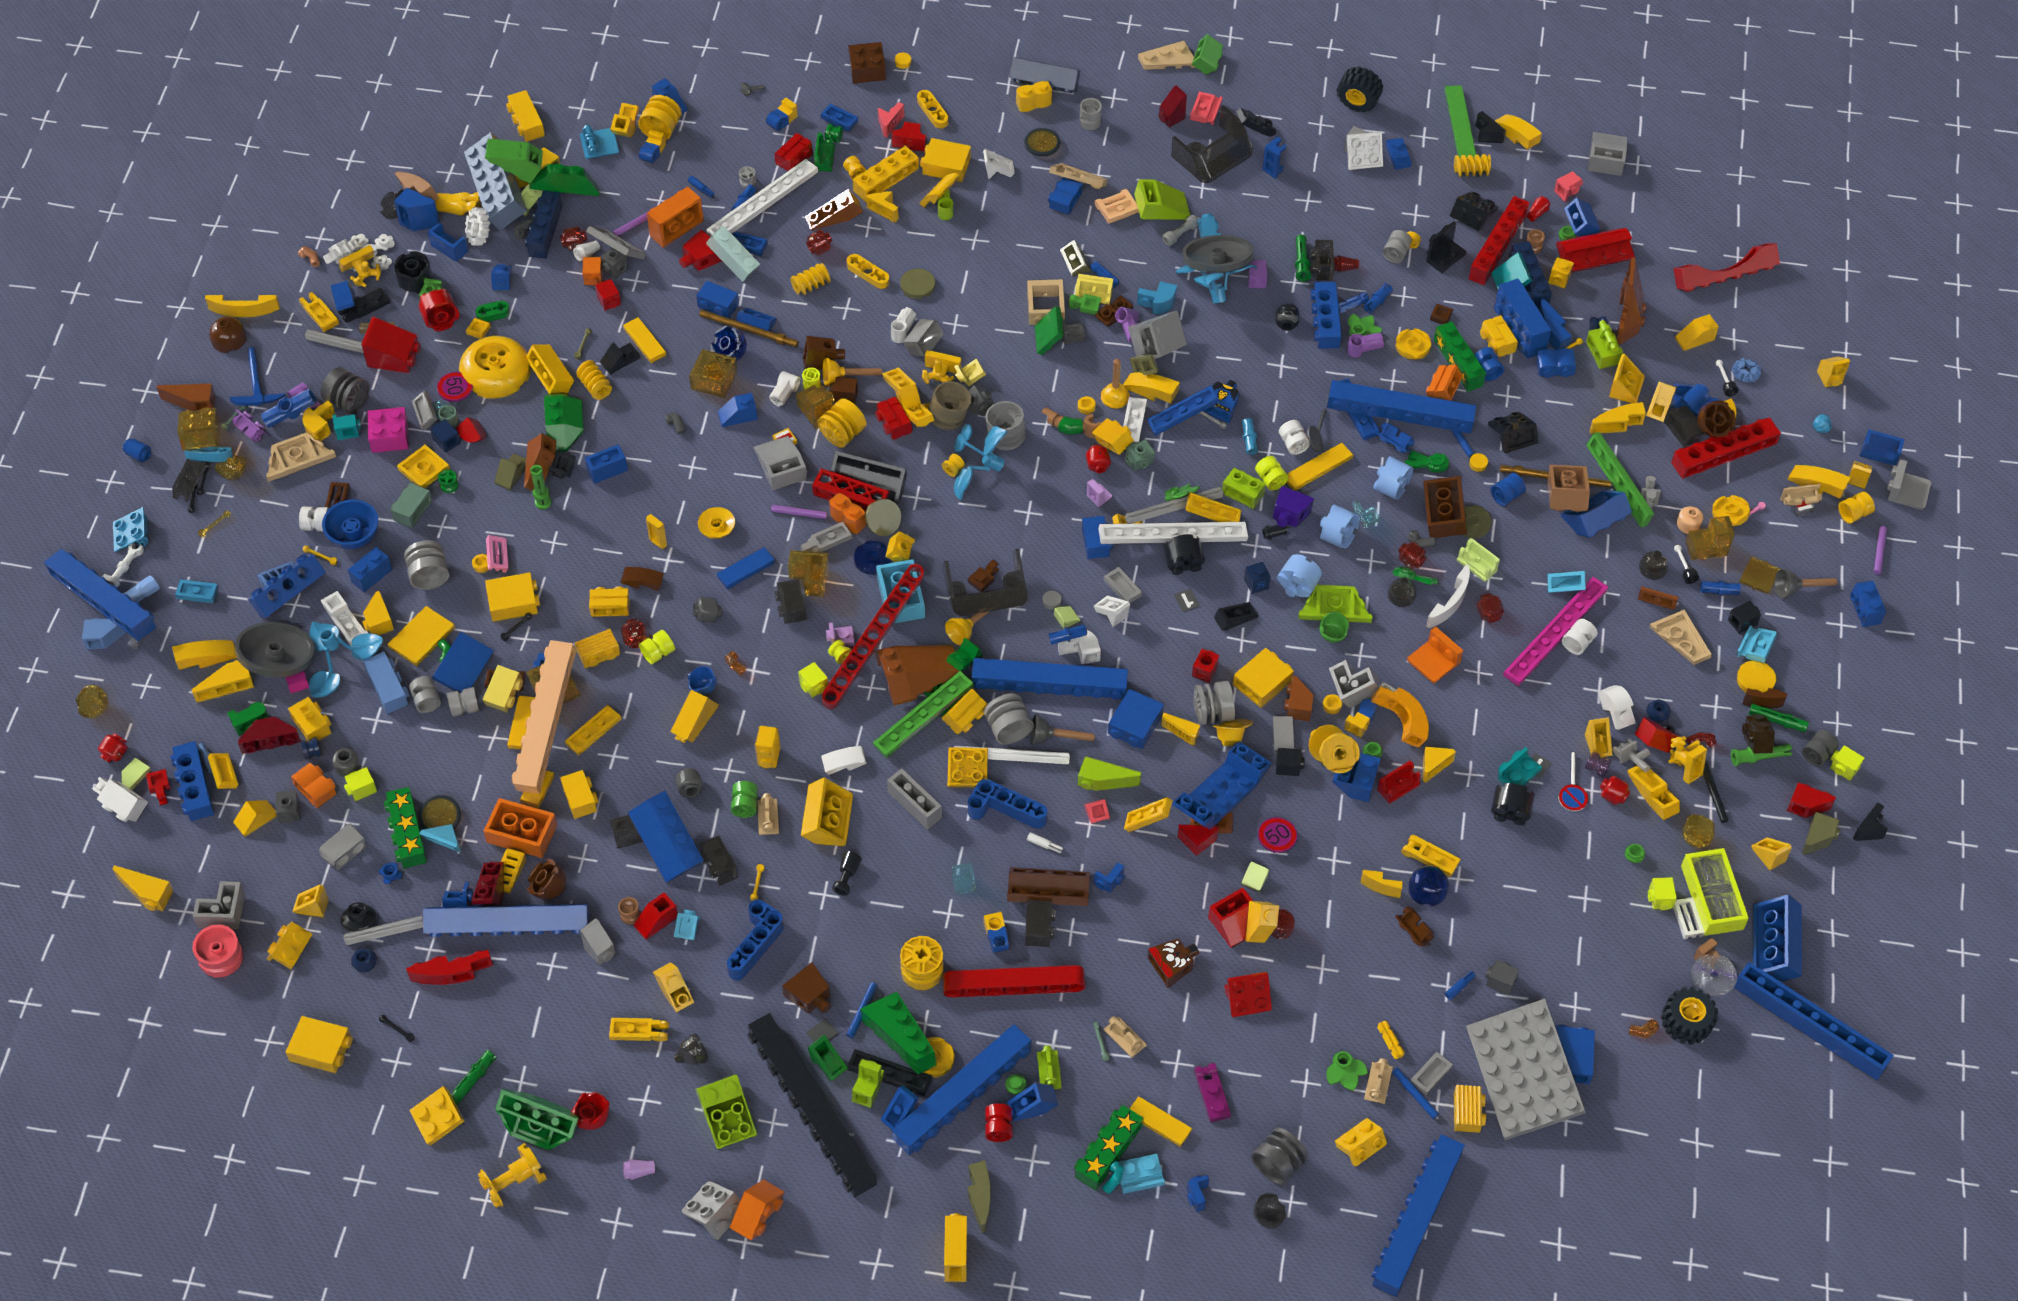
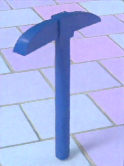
M249 347L248 356L254 394L253 396L230 397V402L238 406H260L284 397L285 393L262 395L255 348Z

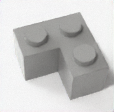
M1344 660L1329 668L1340 700L1349 709L1360 704L1362 700L1371 698L1381 686L1378 676L1370 667L1356 673L1355 668Z
M220 881L217 899L196 898L193 918L198 928L221 924L231 929H239L245 899V891L241 882Z

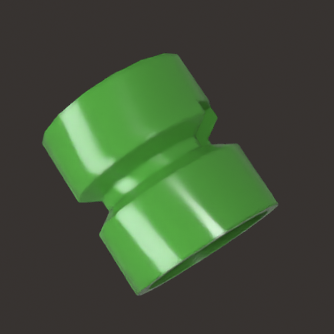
M739 781L733 784V800L731 802V813L733 815L748 818L756 814L758 786L755 783Z

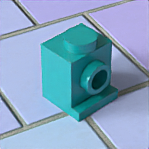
M355 414L342 417L333 415L337 440L359 437V429H362L360 418L356 419Z

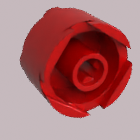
M446 289L434 290L420 296L418 308L428 328H433L434 331H444L451 328L453 322L458 320L459 310L453 297Z

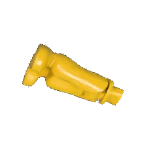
M468 192L455 194L437 193L439 199L435 201L438 212L464 216L466 212L469 213V210H472V208H483L478 192L473 194Z

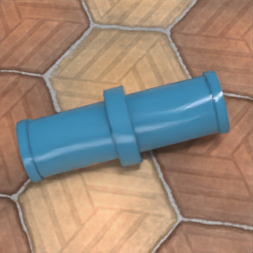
M1246 418L1242 420L1244 432L1242 437L1246 444V453L1254 455L1258 453L1256 444L1257 433L1254 431L1253 419Z

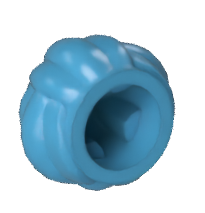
M1825 414L1818 415L1814 419L1813 428L1820 433L1829 432L1832 429L1829 416Z

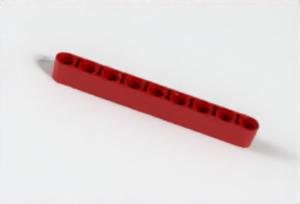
M912 564L907 568L823 691L822 703L826 708L834 709L839 705L922 583L924 570L921 565ZM918 572L920 576L913 578L910 573ZM907 587L910 591L902 593L900 588ZM896 602L899 604V607L893 609L889 604ZM885 617L889 622L882 624L879 622V619ZM870 633H876L878 635V638L870 639L868 635ZM864 648L868 653L861 655L858 653V650ZM849 664H855L857 666V669L849 670L847 666ZM839 679H843L847 684L839 686L836 682ZM834 695L836 700L829 702L826 700V696Z

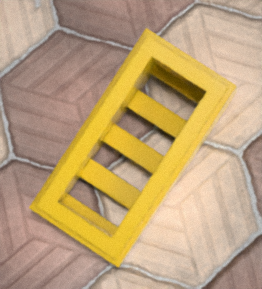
M1163 713L1161 726L1195 746L1199 737L1200 725Z
M509 848L506 849L501 862H504V873L512 875L511 877L504 875V881L509 882L508 885L504 884V892L510 894L527 860L524 853Z

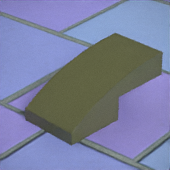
M1151 354L1129 358L1134 373L1149 375L1159 372L1154 357Z

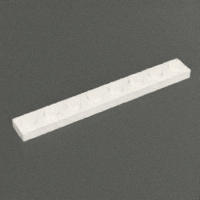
M807 159L803 160L707 228V235L711 237L723 225L731 234L818 173V167Z
M1245 522L1099 524L1098 528L1101 544L1173 542L1172 538L1184 534H1192L1194 538L1198 536L1201 542L1247 541L1248 539Z

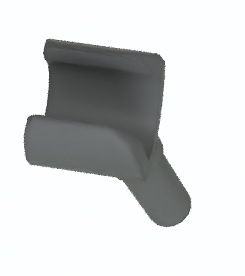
M746 82L740 85L743 88L740 91L745 96L750 95L754 90L765 89L764 85L749 86Z

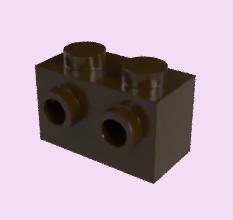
M1761 714L1746 716V722L1742 725V733L1753 753H1773L1775 731L1766 716Z

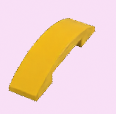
M205 295L209 310L230 317H256L280 309L277 295H259L258 301H225L223 295Z

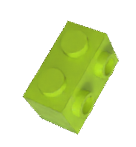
M1236 468L1232 469L1222 484L1224 495L1252 509L1257 506L1265 495L1266 483Z

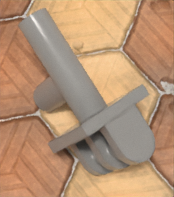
M1647 476L1645 479L1646 488H1642L1641 495L1653 511V505H1658L1661 490L1654 489L1656 478Z
M1627 739L1625 743H1620L1619 747L1615 746L1612 748L1614 755L1620 759L1619 763L1623 764L1630 759L1644 772L1650 770V766L1643 759L1651 755L1647 748L1637 753V741Z

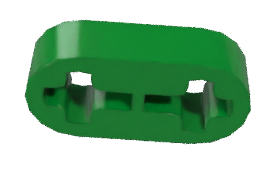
M496 301L478 306L475 313L477 319L490 322L506 318L510 314V309L507 302Z

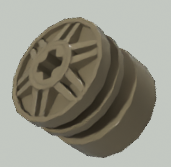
M947 381L936 387L928 408L933 414L934 421L932 423L935 426L944 430H955L961 427L971 404V395L965 386L957 382Z

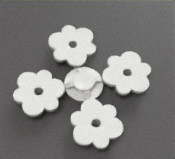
M364 234L351 237L350 241L357 239L360 247L356 250L368 245L372 246L374 250L372 267L376 269V264H379L381 271L389 269L392 260L387 258L386 255H376L378 250L383 249L387 251L395 245L392 236L381 234L379 238L375 239V246L367 244L369 241L365 238Z

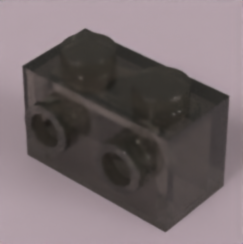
M1315 240L1314 249H1311V260H1314L1311 272L1315 273V280L1333 281L1335 268L1333 240Z
M799 579L778 582L774 595L776 602H780V606H777L779 617H783L784 624L807 620Z
M719 835L701 843L702 851L699 853L704 860L703 863H707L712 879H716L719 886L738 878L736 865Z
M1027 901L1025 946H1050V939H1054L1055 927H1051V921H1055L1056 909H1052V901Z

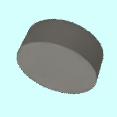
M1047 591L1043 595V606L1049 610L1060 607L1061 595L1056 591Z

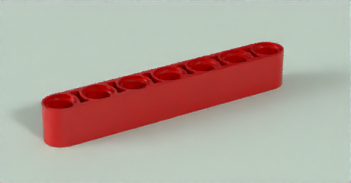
M1079 965L948 971L943 974L944 995L950 998L1080 992L1086 988L1084 968Z

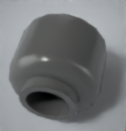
M700 597L697 602L694 601L693 616L696 617L697 621L713 623L717 617L721 616L722 608L721 605H718L715 598Z
M350 748L338 750L332 758L336 773L342 777L349 775L353 771H358L360 768L358 755Z
M684 769L675 777L678 792L683 797H695L703 789L700 774L695 769Z

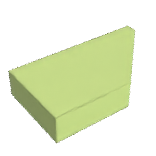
M134 758L122 770V784L133 790L146 777V774L151 771L150 767Z

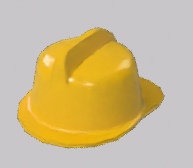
M1234 719V721L1222 722L1218 725H1213V727H1216L1217 737L1222 741L1223 746H1232L1236 742L1242 741L1245 728L1251 726L1253 721Z

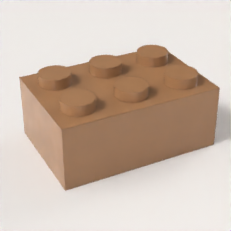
M1549 465L1547 485L1550 509L1555 511H1588L1590 487L1587 466Z

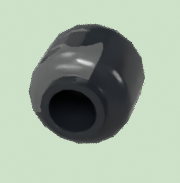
M1292 304L1281 305L1276 311L1277 326L1285 331L1296 328L1299 324V309Z

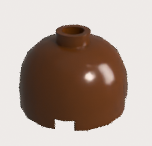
M219 318L213 322L209 329V338L212 346L219 352L228 353V350H239L246 342V331L241 322L235 318Z
M1721 400L1712 401L1702 406L1698 413L1697 422L1700 430L1705 435L1714 438L1723 437L1733 430L1736 422L1735 412L1731 410L1727 402Z
M546 859L548 862L544 864L540 862L532 870L528 878L530 888L527 887V890L536 898L552 900L565 891L567 875L559 863L552 859Z

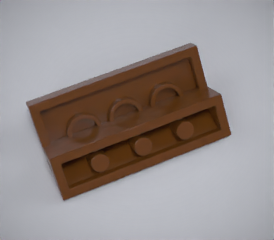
M1010 867L1007 902L1088 906L1090 872Z

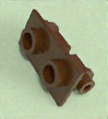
M1408 906L1403 910L1404 915H1395L1400 927L1412 936L1411 939L1416 945H1431L1429 942L1434 939V932L1425 922H1422L1419 926L1417 925L1422 918L1413 908Z

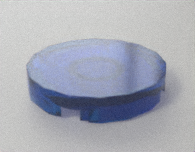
M866 541L865 544H860L854 551V564L856 568L868 575H876V566L889 564L891 559L885 557L887 552L886 545L879 541Z

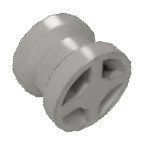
M745 166L739 170V182L743 188L750 184L756 185V171L754 168Z

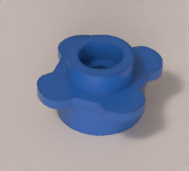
M387 863L379 869V874L383 876L385 884H390L395 879L399 880L402 878V872L398 870L396 863Z

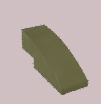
M985 1160L968 1165L969 1176L973 1185L967 1187V1195L981 1233L986 1232L990 1214V1180Z

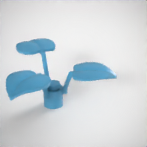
M1247 264L1242 268L1225 272L1223 286L1221 283L1214 282L1223 277V273L1206 275L1204 271H1200L1202 276L1194 278V281L1209 288L1213 303H1221L1227 300L1225 290H1227L1228 276L1251 267L1257 269V266ZM1185 265L1177 269L1176 274L1188 273L1196 269Z
M967 423L964 424L955 440L954 450L959 453L965 445L983 455L982 463L984 466H968L967 469L963 468L959 472L954 483V492L959 500L962 501V496L972 479V469L986 471L992 469L999 472L1003 468L1004 459L992 451L1008 433L1006 430L998 426L992 427L986 436L983 452L968 442L972 435V427Z
M312 622L309 636L314 643L315 651L324 650L326 652L329 672L319 671L311 677L309 681L311 697L328 696L340 685L341 678L339 674L333 673L329 650H336L339 643H341L347 649L352 650V656L355 659L365 660L372 657L383 643V638L376 634H360L352 639L351 646L339 637L340 632L336 626Z

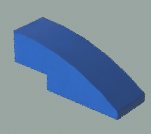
M1544 298L1541 299L1539 311L1551 329L1549 343L1554 350L1564 349L1570 345L1572 337L1565 330L1566 321Z

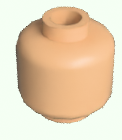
M1684 507L1677 519L1679 530L1686 534H1693L1699 531L1703 522L1702 512L1696 507Z

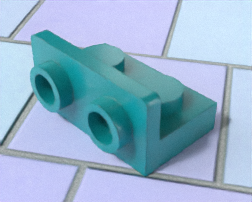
M1524 747L1521 751L1517 750L1511 757V760L1500 765L1497 780L1503 785L1505 783H1514L1525 786L1541 772L1542 766L1528 755L1529 749Z

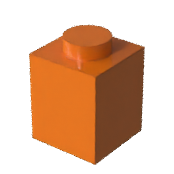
M583 257L582 275L584 285H595L602 282L603 269L601 267V257Z

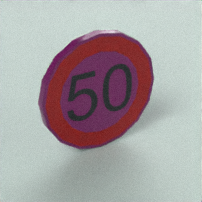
M461 372L445 374L437 383L439 396L449 402L464 400L473 391V385L466 381Z
M1273 817L1265 820L1260 825L1258 840L1266 850L1273 853H1283L1294 847L1297 841V830L1290 821Z

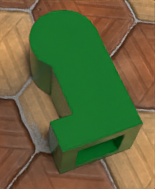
M255 702L249 708L238 713L235 710L227 712L238 736L244 734L255 720L269 717L265 705L261 702Z

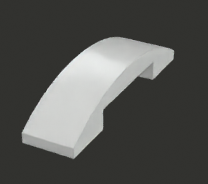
M1465 565L1456 578L1454 588L1457 590L1445 607L1439 603L1435 606L1428 616L1426 627L1432 628L1441 624L1458 609L1464 599L1470 574L1468 565Z
M338 591L321 600L327 613L351 646L354 637L368 633L348 609L347 603Z

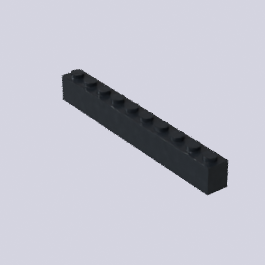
M768 1013L748 1024L749 1033L747 1036L752 1045L756 1044L759 1048L757 1051L760 1058L768 1062V1069L773 1077L777 1076L779 1079L778 1084L782 1092H787L790 1096L789 1102L793 1109L797 1108L801 1113L799 1117L804 1126L808 1125L810 1127V1134L815 1142L819 1141L822 1146L820 1149L823 1156L831 1160L833 1163L831 1167L837 1176L840 1175L844 1180L842 1184L848 1193L851 1192L854 1197H857L876 1186V1175L771 1014Z

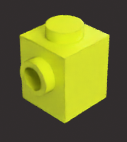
M815 662L798 671L800 686L805 693L808 692L812 698L823 693L828 685V678Z
M1844 745L1840 751L1836 750L1830 760L1833 762L1830 769L1851 781L1860 769L1865 757Z
M367 767L344 776L347 783L344 785L348 796L352 795L355 801L377 792Z
M1673 877L1653 878L1648 890V900L1652 902L1653 909L1669 910L1673 908L1677 899Z

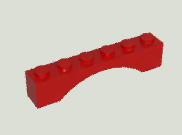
M1765 243L1752 247L1743 259L1725 269L1713 271L1704 269L1699 265L1687 264L1673 268L1677 289L1689 292L1695 290L1694 287L1700 286V288L1711 286L1710 283L1715 281L1716 283L1726 282V278L1732 277V279L1743 277L1742 274L1745 273L1751 275L1758 273L1760 269H1774V265L1780 264L1777 243Z

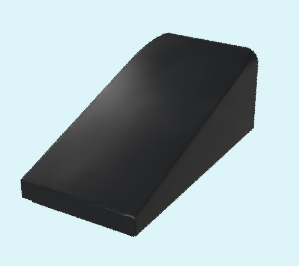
M1250 602L1219 608L1214 616L1222 631L1258 618Z

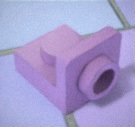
M1094 479L1087 482V497L1097 507L1112 499V495Z
M829 623V630H826L827 642L831 641L832 645L835 641L842 640L845 643V647L854 646L852 626L833 628V623Z

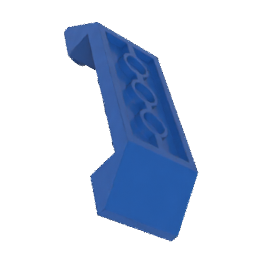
M1239 741L1229 750L1225 763L1189 795L1183 792L1172 802V805L1202 826L1212 829L1256 788L1270 767L1271 762Z

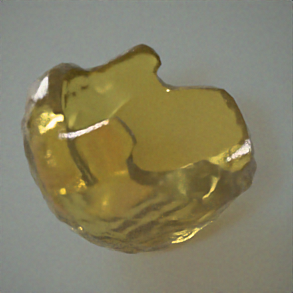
M233 455V459L228 457L225 462L217 463L214 469L223 478L232 481L239 479L243 475L247 461L243 455L240 457Z
M90 684L85 686L76 697L78 713L88 719L102 715L109 704L107 693L97 685Z
M1693 814L1686 820L1682 836L1690 846L1703 848L1712 842L1715 835V825L1712 820L1705 816Z

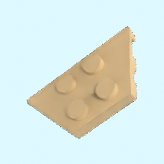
M306 432L271 446V457L268 463L269 471L266 476L268 482L333 459L336 455L334 450L327 449L322 442L315 440L313 436Z

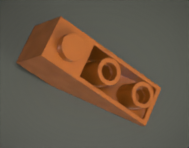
M848 189L807 215L806 220L810 229L815 230L849 221L862 213L863 210L859 200Z
M212 384L157 385L156 387L162 400L195 413L214 411L215 392Z
M543 433L530 440L527 444L524 488L532 492L534 484L530 468L533 465H540L545 482L549 466L552 465L555 457L556 440Z

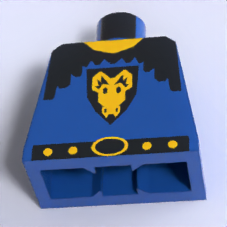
M1228 380L1226 385L1215 382L1212 387L1220 402L1205 409L1203 412L1230 424L1239 400V391L1236 389L1237 384L1232 380Z

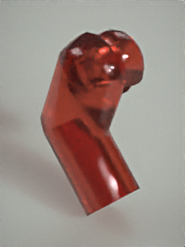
M1698 732L1686 737L1688 745L1696 740L1700 742L1706 741V746L1708 747L1714 746L1717 743L1715 740L1716 736L1713 733Z

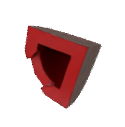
M467 417L455 428L459 436L469 443L480 442L486 438V433L480 422L470 417Z

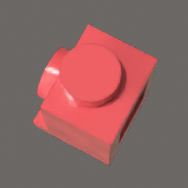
M1572 171L1556 180L1554 192L1566 202L1569 196L1579 192L1583 181Z

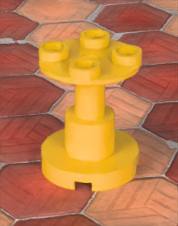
M1323 725L1313 730L1310 734L1309 751L1328 770L1334 773H1345L1350 771L1355 762L1358 761L1360 756L1358 744L1352 737L1344 734L1339 727Z
M525 1143L517 1147L521 1158L508 1165L509 1170L492 1181H490L482 1169L478 1174L480 1178L478 1180L483 1189H489L490 1200L495 1208L504 1206L497 1192L516 1181L517 1184H520L531 1176L538 1184L547 1180L545 1174L539 1172L541 1166Z

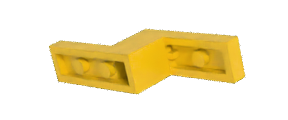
M899 367L882 373L884 380L895 390L897 399L907 416L917 427L927 426L930 422L934 421L933 414L921 404L916 383Z

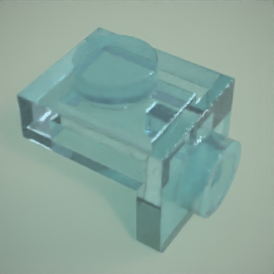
M1358 499L1351 503L1355 509L1351 512L1359 515L1365 528L1381 520L1374 506L1364 511Z

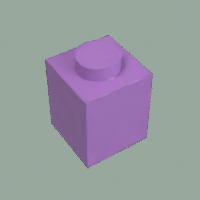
M1252 260L1249 264L1256 265L1257 269L1252 267L1247 269L1248 287L1266 288V260Z

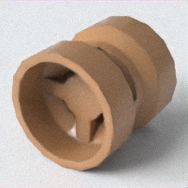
M1538 229L1528 232L1526 242L1530 241L1535 254L1542 251L1545 234Z
M626 897L619 902L618 909L622 922L630 925L634 924L640 916L639 905L636 899Z

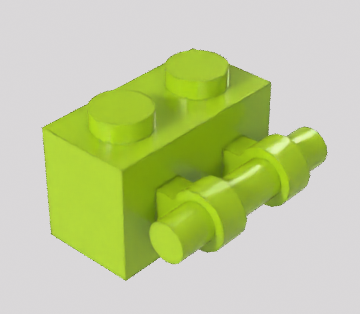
M1605 320L1599 322L1600 328L1590 330L1586 340L1599 369L1618 365L1623 354L1621 346H1618L1615 334L1611 332L1610 325Z

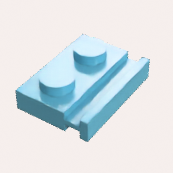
M1749 626L1737 651V656L1740 657L1742 655L1746 656V659L1765 663L1777 638V632L1759 627L1754 629L1753 626Z
M1157 1154L1119 1162L1120 1165L1123 1164L1125 1169L1120 1181L1123 1194L1165 1184Z

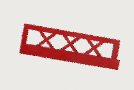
M822 468L812 484L814 496L829 501L836 494L841 493L847 496L851 503L860 506L864 512H866L871 503L877 501L872 499L871 495L881 494V499H887L889 495L888 490ZM824 475L830 477L832 481L823 483L820 480ZM845 482L849 487L841 489L838 488L837 484ZM863 488L865 493L856 494L854 489Z

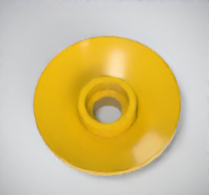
M721 507L709 508L698 518L699 531L708 538H723L729 535L735 527L733 514Z

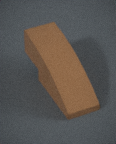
M406 172L394 173L404 189L409 188L434 201L439 199L433 187L421 177Z

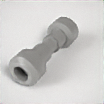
M1191 215L1186 218V222L1180 228L1163 234L1164 243L1167 246H1172L1183 233L1188 232L1190 229L1195 230L1198 228L1197 220L1199 218Z

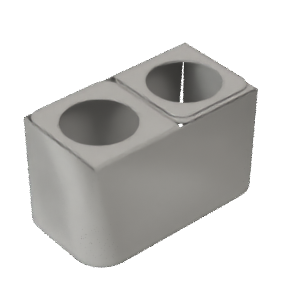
M920 319L903 343L910 355L925 356L926 351H932L941 339L943 331L938 321Z
M347 824L319 848L321 857L338 871L366 848V843L352 824Z

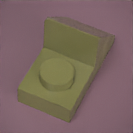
M514 453L509 460L502 458L494 483L511 491L525 472L526 458Z

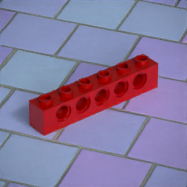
M1513 196L1473 261L1469 280L1485 286L1491 273L1496 268L1525 220L1530 202Z
M1770 417L1759 419L1752 424L1742 425L1738 429L1730 431L1726 436L1710 437L1703 442H1696L1689 447L1680 448L1674 452L1671 463L1681 478L1684 479L1776 445L1781 432Z

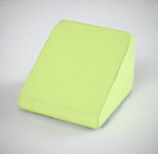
M1071 606L1054 609V616L1063 629L1080 622L1079 617Z
M1251 862L1241 884L1260 892L1268 877L1269 869Z

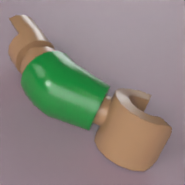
M1047 407L1042 410V413L1048 416L1047 423L1055 426L1059 432L1066 435L1084 432L1087 437L1094 438L1092 432L1102 423H1093V414L1086 416L1084 421H1082V419L1060 416V414Z

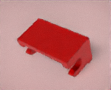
M1411 760L1379 779L1377 791L1389 804L1420 786L1421 774L1419 771L1417 773L1414 772V764Z

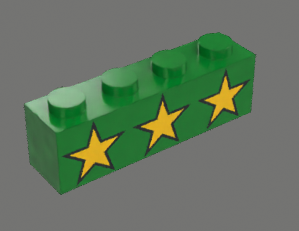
M1453 322L1437 326L1434 342L1449 365L1456 364L1463 375L1461 383L1466 391L1469 392L1483 387L1486 372Z
M406 787L386 792L387 800L384 801L386 813L390 812L391 817H387L389 828L394 829L391 838L393 845L398 847V850L394 851L397 862L402 863L403 869L427 863L410 788Z
M1123 1104L1119 1110L1115 1109L1109 1118V1124L1107 1126L1104 1125L1100 1129L1098 1139L1095 1143L1092 1141L1089 1144L1085 1157L1083 1159L1079 1158L1074 1166L1075 1178L1097 1191L1110 1173L1109 1167L1121 1158L1143 1127L1144 1118Z

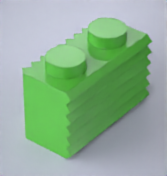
M1207 34L1199 41L1192 66L1200 69L1205 75L1215 72L1219 66L1218 60L1223 54L1222 47L1224 45Z

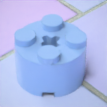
M1389 456L1385 466L1381 465L1378 469L1377 475L1379 478L1376 480L1373 489L1390 498L1399 500L1406 490L1404 489L1406 483H1410L1413 468Z
M1333 505L1328 516H1324L1321 520L1320 527H1322L1320 539L1337 547L1347 548L1355 537V534H1352L1354 528L1358 529L1359 515Z
M1292 555L1277 576V580L1285 589V593L1290 597H1309L1322 576L1320 567L1314 561L1310 563L1305 560L1307 557L1303 555Z

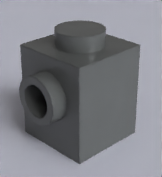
M296 790L276 793V814L280 823L300 821V800Z
M1496 960L1493 967L1489 966L1485 975L1488 978L1486 986L1510 995L1519 969L1512 967L1507 962Z

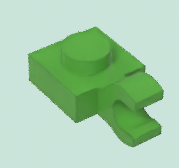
M1084 294L1082 298L1071 295L1068 307L1071 309L1080 307V312L1095 315L1098 312L1101 297Z

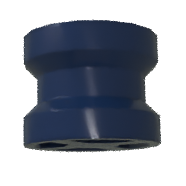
M1601 316L1600 318L1590 317V330L1599 329V322L1605 320L1608 324L1606 316Z
M317 737L312 738L310 741H301L306 760L310 759L311 756H321Z

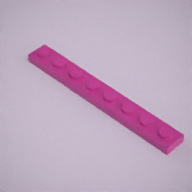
M1592 577L1586 583V590L1579 591L1504 671L1503 676L1519 686L1558 645L1575 622L1582 619L1607 592L1608 586Z

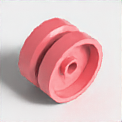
M220 924L206 927L196 935L193 941V953L201 970L208 976L215 978L226 977L233 974L243 961L244 952L235 932L228 926Z

